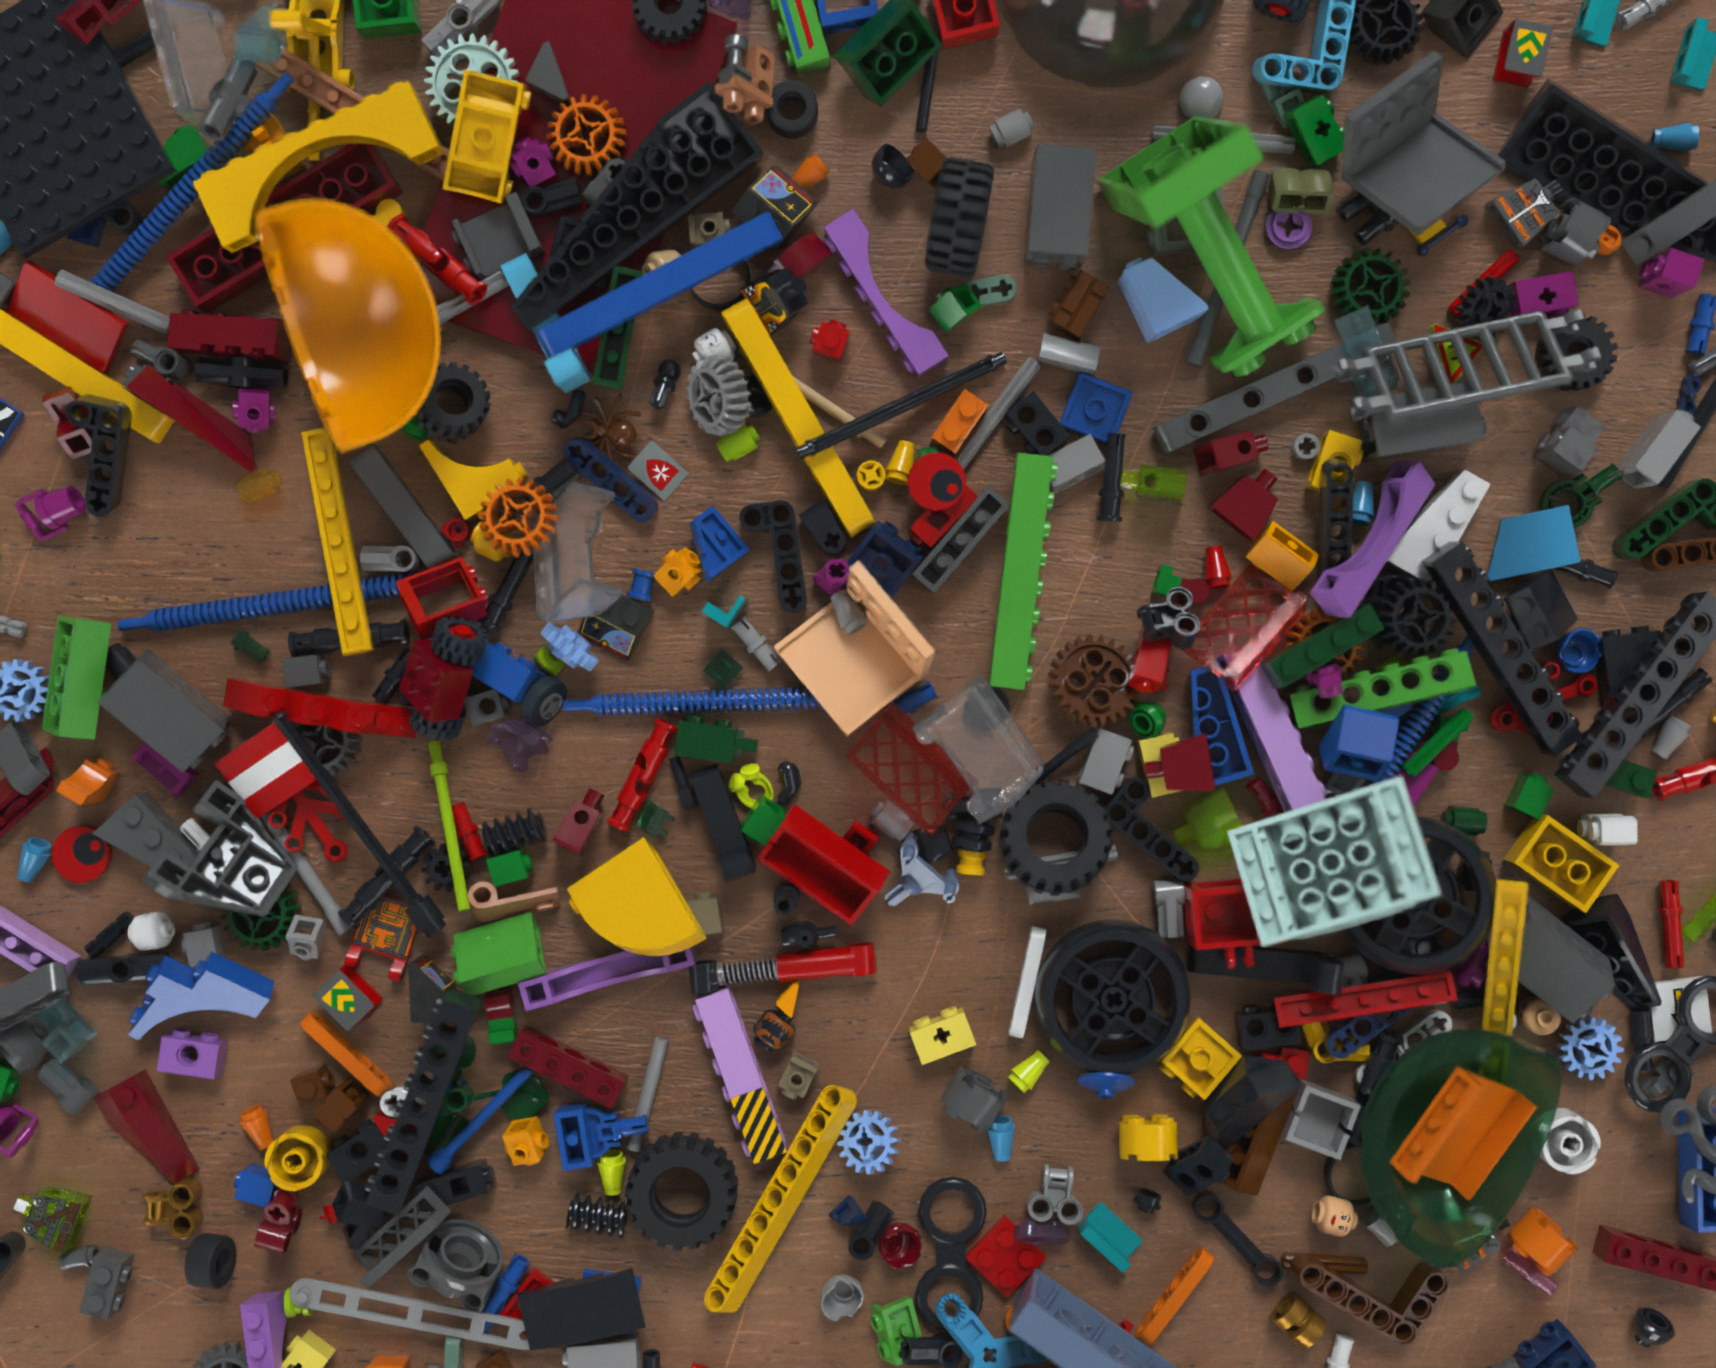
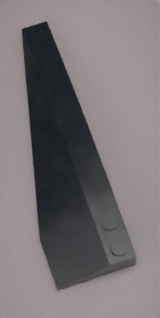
M710 81L661 117L654 129L622 166L619 173L606 186L580 219L579 223L563 240L560 247L551 255L544 267L512 304V310L528 331L534 329L613 272L614 266L620 267L686 218L687 214L694 212L762 160L764 153L736 115L723 108L724 99L715 93V87Z

